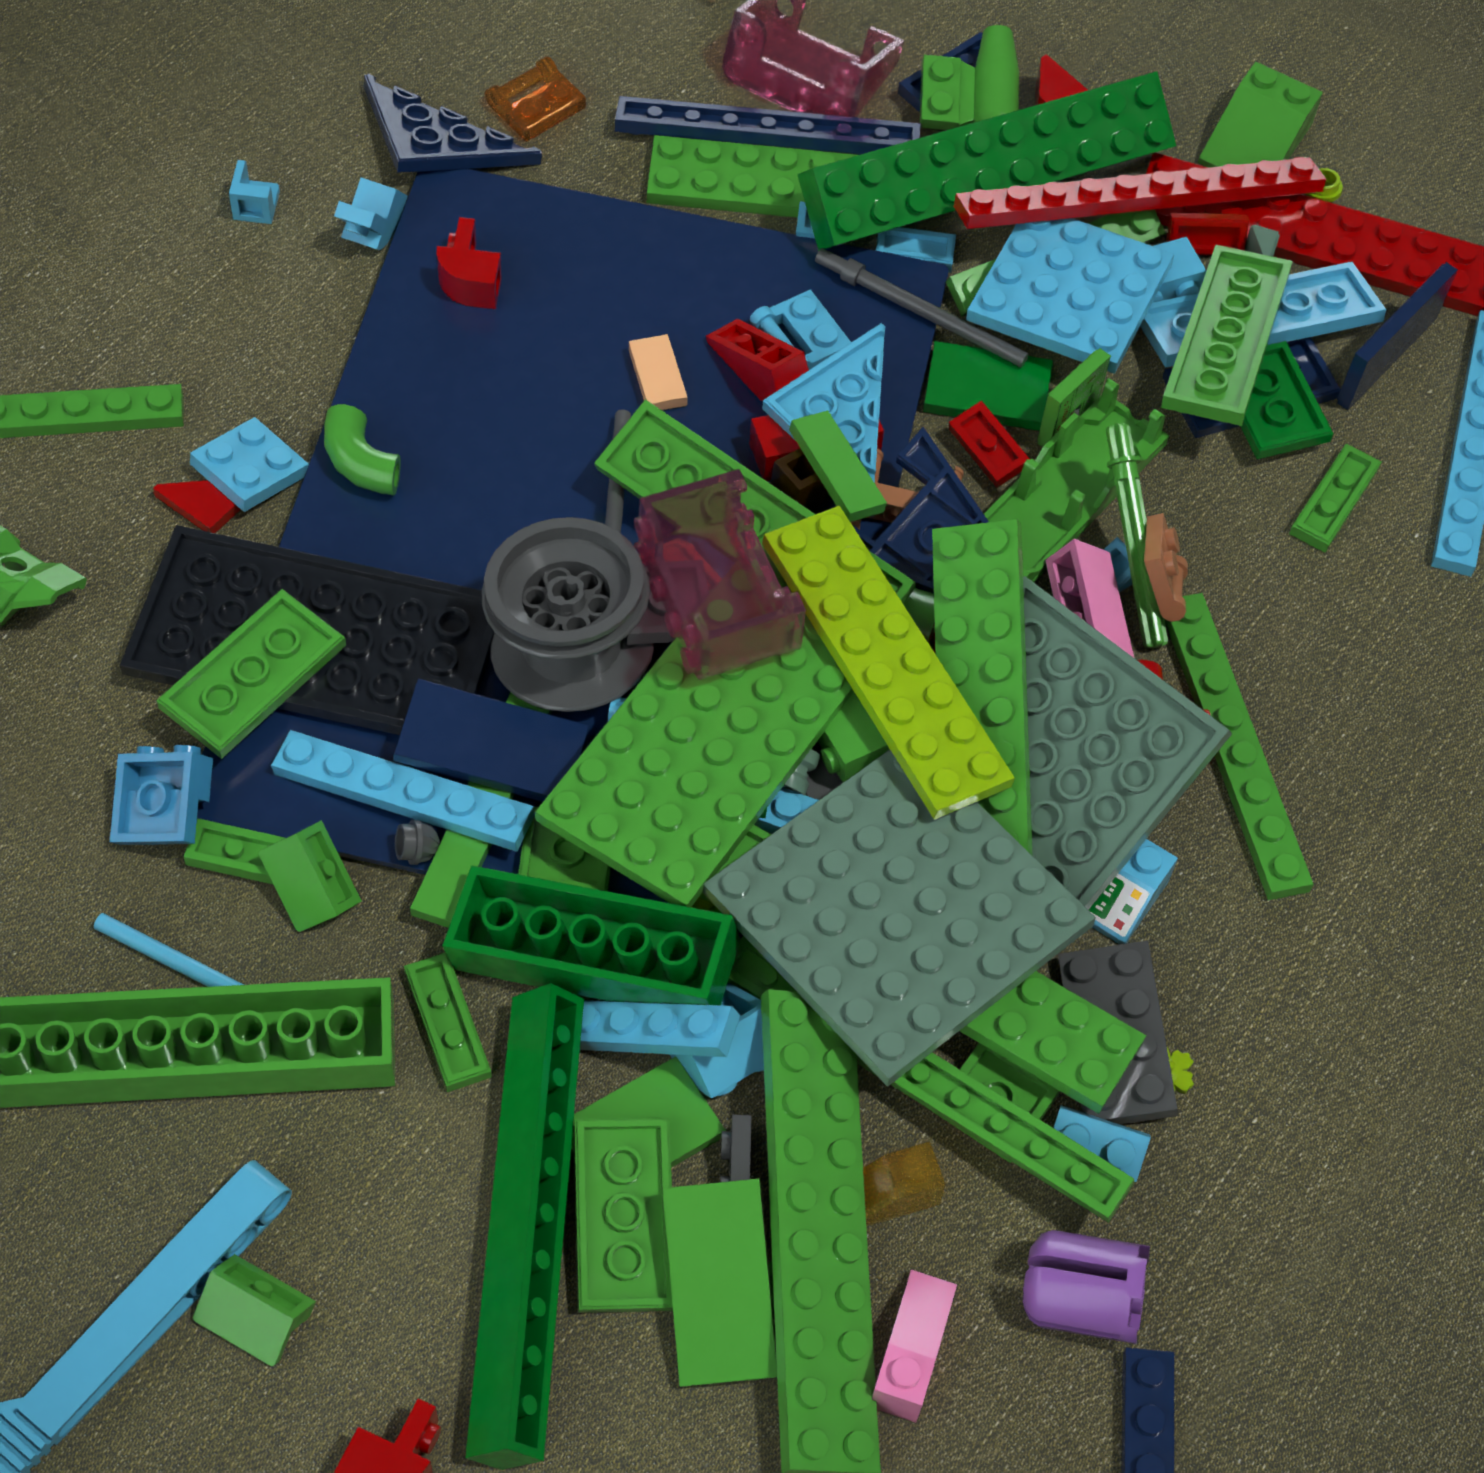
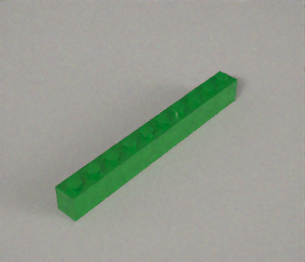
M552 983L512 997L465 1456L466 1459L500 1470L544 1461L584 1007L583 998Z

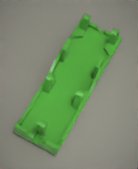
M1110 378L1106 380L1102 395L1081 416L1073 413L1060 426V430L1043 446L1035 460H1026L1020 478L984 513L989 522L1018 519L1021 523L1023 577L1026 576L1032 582H1035L1047 570L1045 560L1073 539H1077L1117 497L1113 471L1107 467V462L1111 459L1106 428L1116 423H1125L1130 426L1135 456H1140L1141 460L1137 464L1138 473L1167 445L1169 435L1162 431L1165 415L1154 409L1148 417L1150 418L1149 421L1144 418L1142 420L1134 418L1130 409L1116 400L1119 384Z

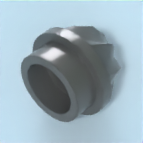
M411 820L409 824L398 825L395 834V852L398 860H408L409 864L418 865L421 862L430 860L436 853L440 840L437 832L431 825L422 823L419 820Z

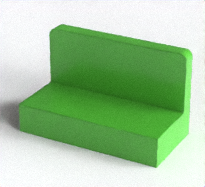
M322 820L259 851V856L298 932L336 917L362 901Z
M234 1254L210 1272L193 1315V1320L264 1363L274 1366L280 1361L291 1332L310 1317L316 1301Z

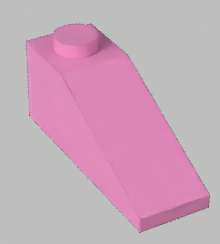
M911 1270L872 1396V1400L877 1402V1410L915 1423L917 1422L957 1284Z

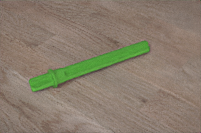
M1116 423L1106 428L1111 459L1107 462V467L1113 471L1143 645L1145 648H1158L1168 643L1165 620L1160 614L1144 563L1147 519L1137 467L1141 460L1140 456H1135L1130 426L1125 423Z

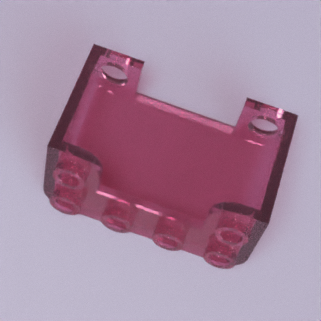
M748 0L735 9L722 63L725 76L735 85L793 112L858 117L896 67L905 41L871 26L868 30L860 58L799 30L806 0H790L794 8L792 16H785L778 10V0ZM881 41L888 45L875 55V42Z

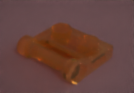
M549 56L538 60L534 68L500 87L494 85L485 91V98L489 106L525 142L586 108V97L558 71L554 61ZM542 80L547 83L512 104L508 101V99Z

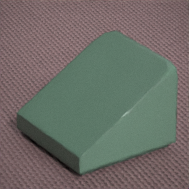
M1252 225L1246 240L1245 251L1273 257L1280 237L1279 231Z

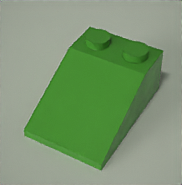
M1255 61L1236 89L1203 149L1198 163L1210 168L1226 164L1258 163L1262 160H1288L1312 126L1323 92Z

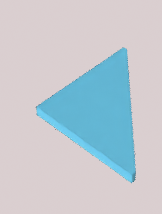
M882 323L764 399L762 409L793 439L794 437L789 431L792 420L828 410L874 483L885 326Z

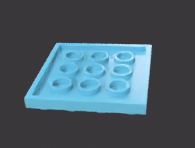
M1073 218L1016 224L970 304L966 320L1080 362L1088 358L1096 349L1101 348L1111 355L1107 371L1115 374L1172 266L1174 253Z

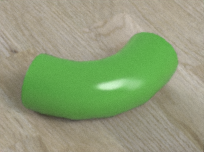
M346 404L331 406L327 410L324 423V447L336 471L355 486L381 494L395 495L400 477V455L376 450L367 443L365 439L367 417L360 409Z

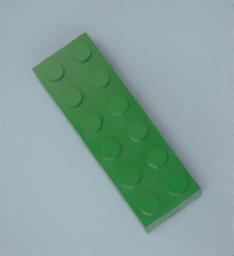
M471 865L442 947L454 970L536 987L552 983L573 994L605 1001L721 1005L739 947L740 937L733 915Z

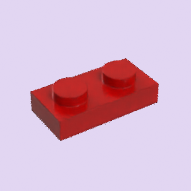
M982 400L949 422L951 433L996 488L1022 472L1024 463L1027 459L1030 460Z

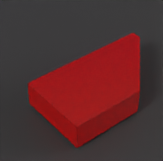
M208 480L157 484L153 487L156 498L202 531L216 533L240 511L239 507Z

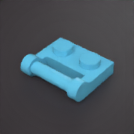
M811 289L770 308L762 306L756 309L749 319L754 327L793 346L778 326V324L783 323L806 353L805 358L809 370L851 343Z

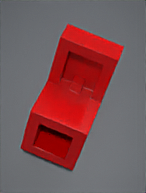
M459 217L456 233H449L447 247L437 246L440 286L449 298L459 304L496 309L502 280L501 253L476 250L475 219Z
M418 1398L395 1443L358 1427L334 1473H433L431 1461L422 1457L421 1454L422 1452L427 1455L431 1453L441 1433L442 1427L437 1425L438 1415L436 1406Z

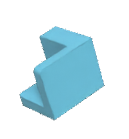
M238 160L229 191L233 220L272 224L280 194L279 184L249 180L246 161Z

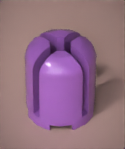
M1057 1230L1041 1233L1030 1248L1028 1256L1029 1269L1025 1273L1023 1287V1305L1029 1320L1040 1328L1136 1344L1137 1331L1140 1327L1146 1280L1145 1272L1146 1265L1149 1262L1150 1246Z

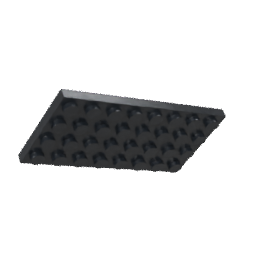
M176 525L120 663L122 675L174 685L283 589L343 635L346 640V646L282 703L278 709L400 735L418 679L473 694L478 693L490 656V644L494 631L487 622L483 611L482 590Z

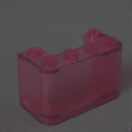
M740 469L640 498L639 517L634 518V525L639 538V542H635L634 547L639 553L644 567L648 568L651 575L649 578L651 593L656 603L663 602L667 611L664 615L670 636L672 638L678 637L683 647L680 649V654L686 672L688 674L694 673L698 680L798 650L802 645L806 609L798 592L791 593L788 586L781 588L753 529L754 514L752 509L747 510L745 504L741 503V493L747 491V484Z

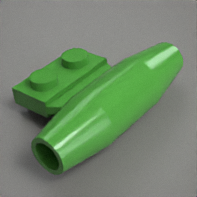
M993 25L983 31L975 67L961 61V58L924 54L921 66L920 128L950 130L1019 110V66L1013 32L1009 27Z

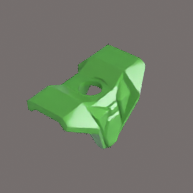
M0 526V628L20 608L51 605L58 596L73 589L82 590L85 588L87 579L63 563H45L23 550L20 547V540L7 529Z

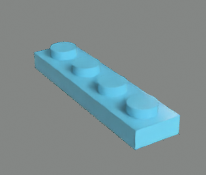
M584 1000L580 1050L727 1057L741 1015L733 1006Z

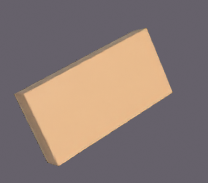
M668 334L629 341L628 350L643 399H646L661 410L687 406L688 397Z

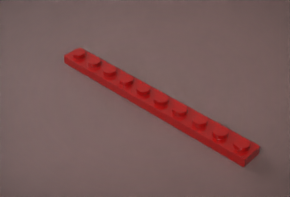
M1295 157L1288 160H1262L1258 163L1226 164L1210 168L1193 167L1180 171H1156L1151 174L1119 175L1118 177L1101 179L1086 178L1081 181L1048 182L1033 186L1016 185L1003 189H977L972 192L956 193L954 208L966 228L974 229L1323 192L1326 178L1310 157Z

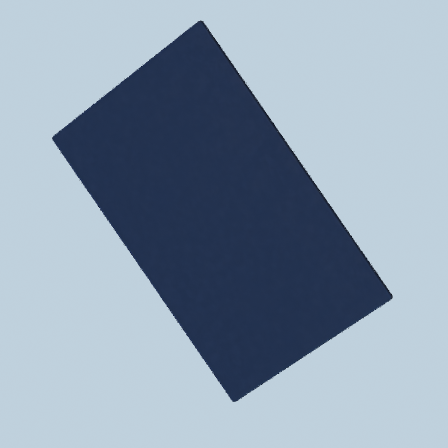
M471 169L419 171L416 174L331 406L346 404L360 409L367 417L365 428L367 443L376 450L400 455V477L396 494H381L355 486L337 472L324 447L323 426L279 547L482 590L487 564L493 553L508 537L518 530L536 522L566 517L589 519L605 524L609 478L598 471L594 463L613 440L615 413L618 410H627L631 413L632 417L644 402L628 350L629 341L668 334L688 398L687 406L662 411L762 478L749 444L752 418L768 414L762 409L763 402L759 400L707 343L706 335L736 319L752 325L749 319L756 309L762 306L770 308L810 289L851 342L880 323L885 326L879 419L884 429L881 449L884 456L881 462L878 483L899 488L903 468L896 463V457L910 441L937 324L859 284L855 287L840 279V274L816 263L815 258L819 251L815 238L798 237L795 234ZM459 217L475 219L476 250L501 253L502 280L496 309L459 304L449 298L440 286L437 246L447 247L449 233H456ZM845 244L826 248V250L847 261L852 258L866 266L865 270L941 308L949 273L946 265ZM783 323L778 324L792 345L803 351ZM625 489L621 534L632 543L639 554L675 531L686 542L687 531ZM829 493L814 514L836 507ZM863 518L861 519L860 530L876 541L890 523ZM672 642L654 643L652 660L646 673L631 690L621 696L622 698H628ZM490 654L477 695L506 702L510 691L496 675ZM610 703L585 711H552L551 715L589 725L582 754L607 724ZM278 708L222 759L206 746L204 747L202 755L213 758L209 802L198 803L197 819L285 838L322 820L339 856L426 875L435 854L426 862L411 865L408 860H398L395 852V834L398 825L409 824L411 820L415 819L274 775L271 764L289 731L292 730L461 784L468 785L469 781L393 761L400 735ZM517 794L512 799L534 807H539L543 803L542 801ZM431 825L437 832L441 843L447 829ZM523 841L517 852L492 844L482 867L519 874ZM611 867L608 892L668 903ZM738 931L739 937L741 939L743 935Z

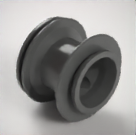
M566 517L552 518L522 528L508 537L495 550L487 564L484 576L482 607L486 620L494 631L490 644L491 661L494 671L502 684L513 695L530 705L546 710L562 712L585 711L604 706L620 698L631 690L644 676L652 660L654 643L627 645L626 636L632 632L642 619L650 596L649 577L639 553L632 543L619 531L603 523L583 518Z

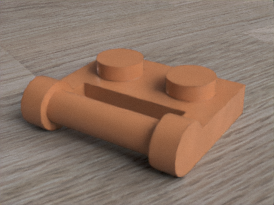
M1164 513L1147 517L1144 563L1160 614L1167 621L1174 622L1181 620L1186 613V601L1182 597L1183 580L1188 574V563L1185 558L1176 555L1177 552H1180L1176 529L1174 527L1168 528Z

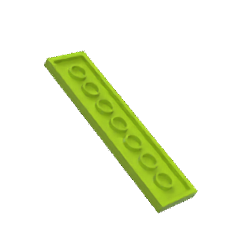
M840 505L765 533L762 545L933 819H938L1012 787L1015 779L1014 775Z

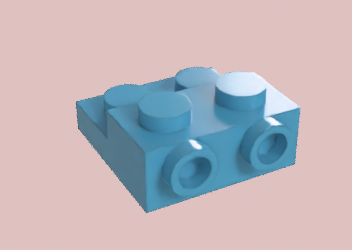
M175 745L173 752H164V749L159 747L139 746L137 747V753L118 754L110 842L119 845L195 844L198 803L209 802L213 758L201 755L200 747L190 745Z

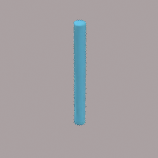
M101 913L95 920V930L207 987L244 985L104 913Z

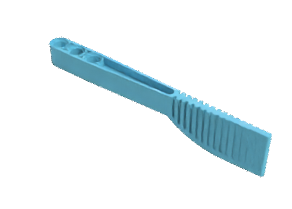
M256 1160L245 1164L164 1247L24 1397L0 1402V1473H30V1469L33 1466L36 1467L41 1462L40 1458L43 1455L47 1456L51 1452L50 1448L54 1444L57 1445L202 1295L210 1272L234 1254L239 1256L281 1213L291 1198L292 1190Z

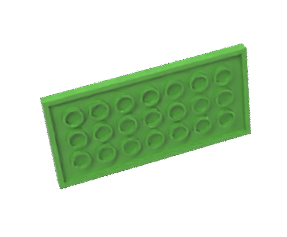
M737 562L535 811V821L668 903L692 907L702 894L706 881L718 873L854 691L793 593Z

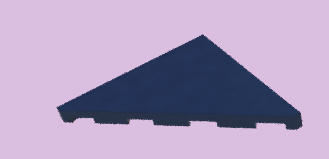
M370 74L364 75L363 87L397 173L541 165L542 152L540 149L534 146L532 148L521 147L515 144L514 138L488 126L485 131L467 123L468 118L443 106H440L439 110L422 103L421 97L398 86H394L392 90L377 83L375 76Z

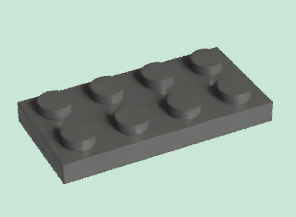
M1148 940L1058 954L1063 987L1147 1035L1100 1114L1081 1104L1082 1112L1117 1124L1178 1116Z

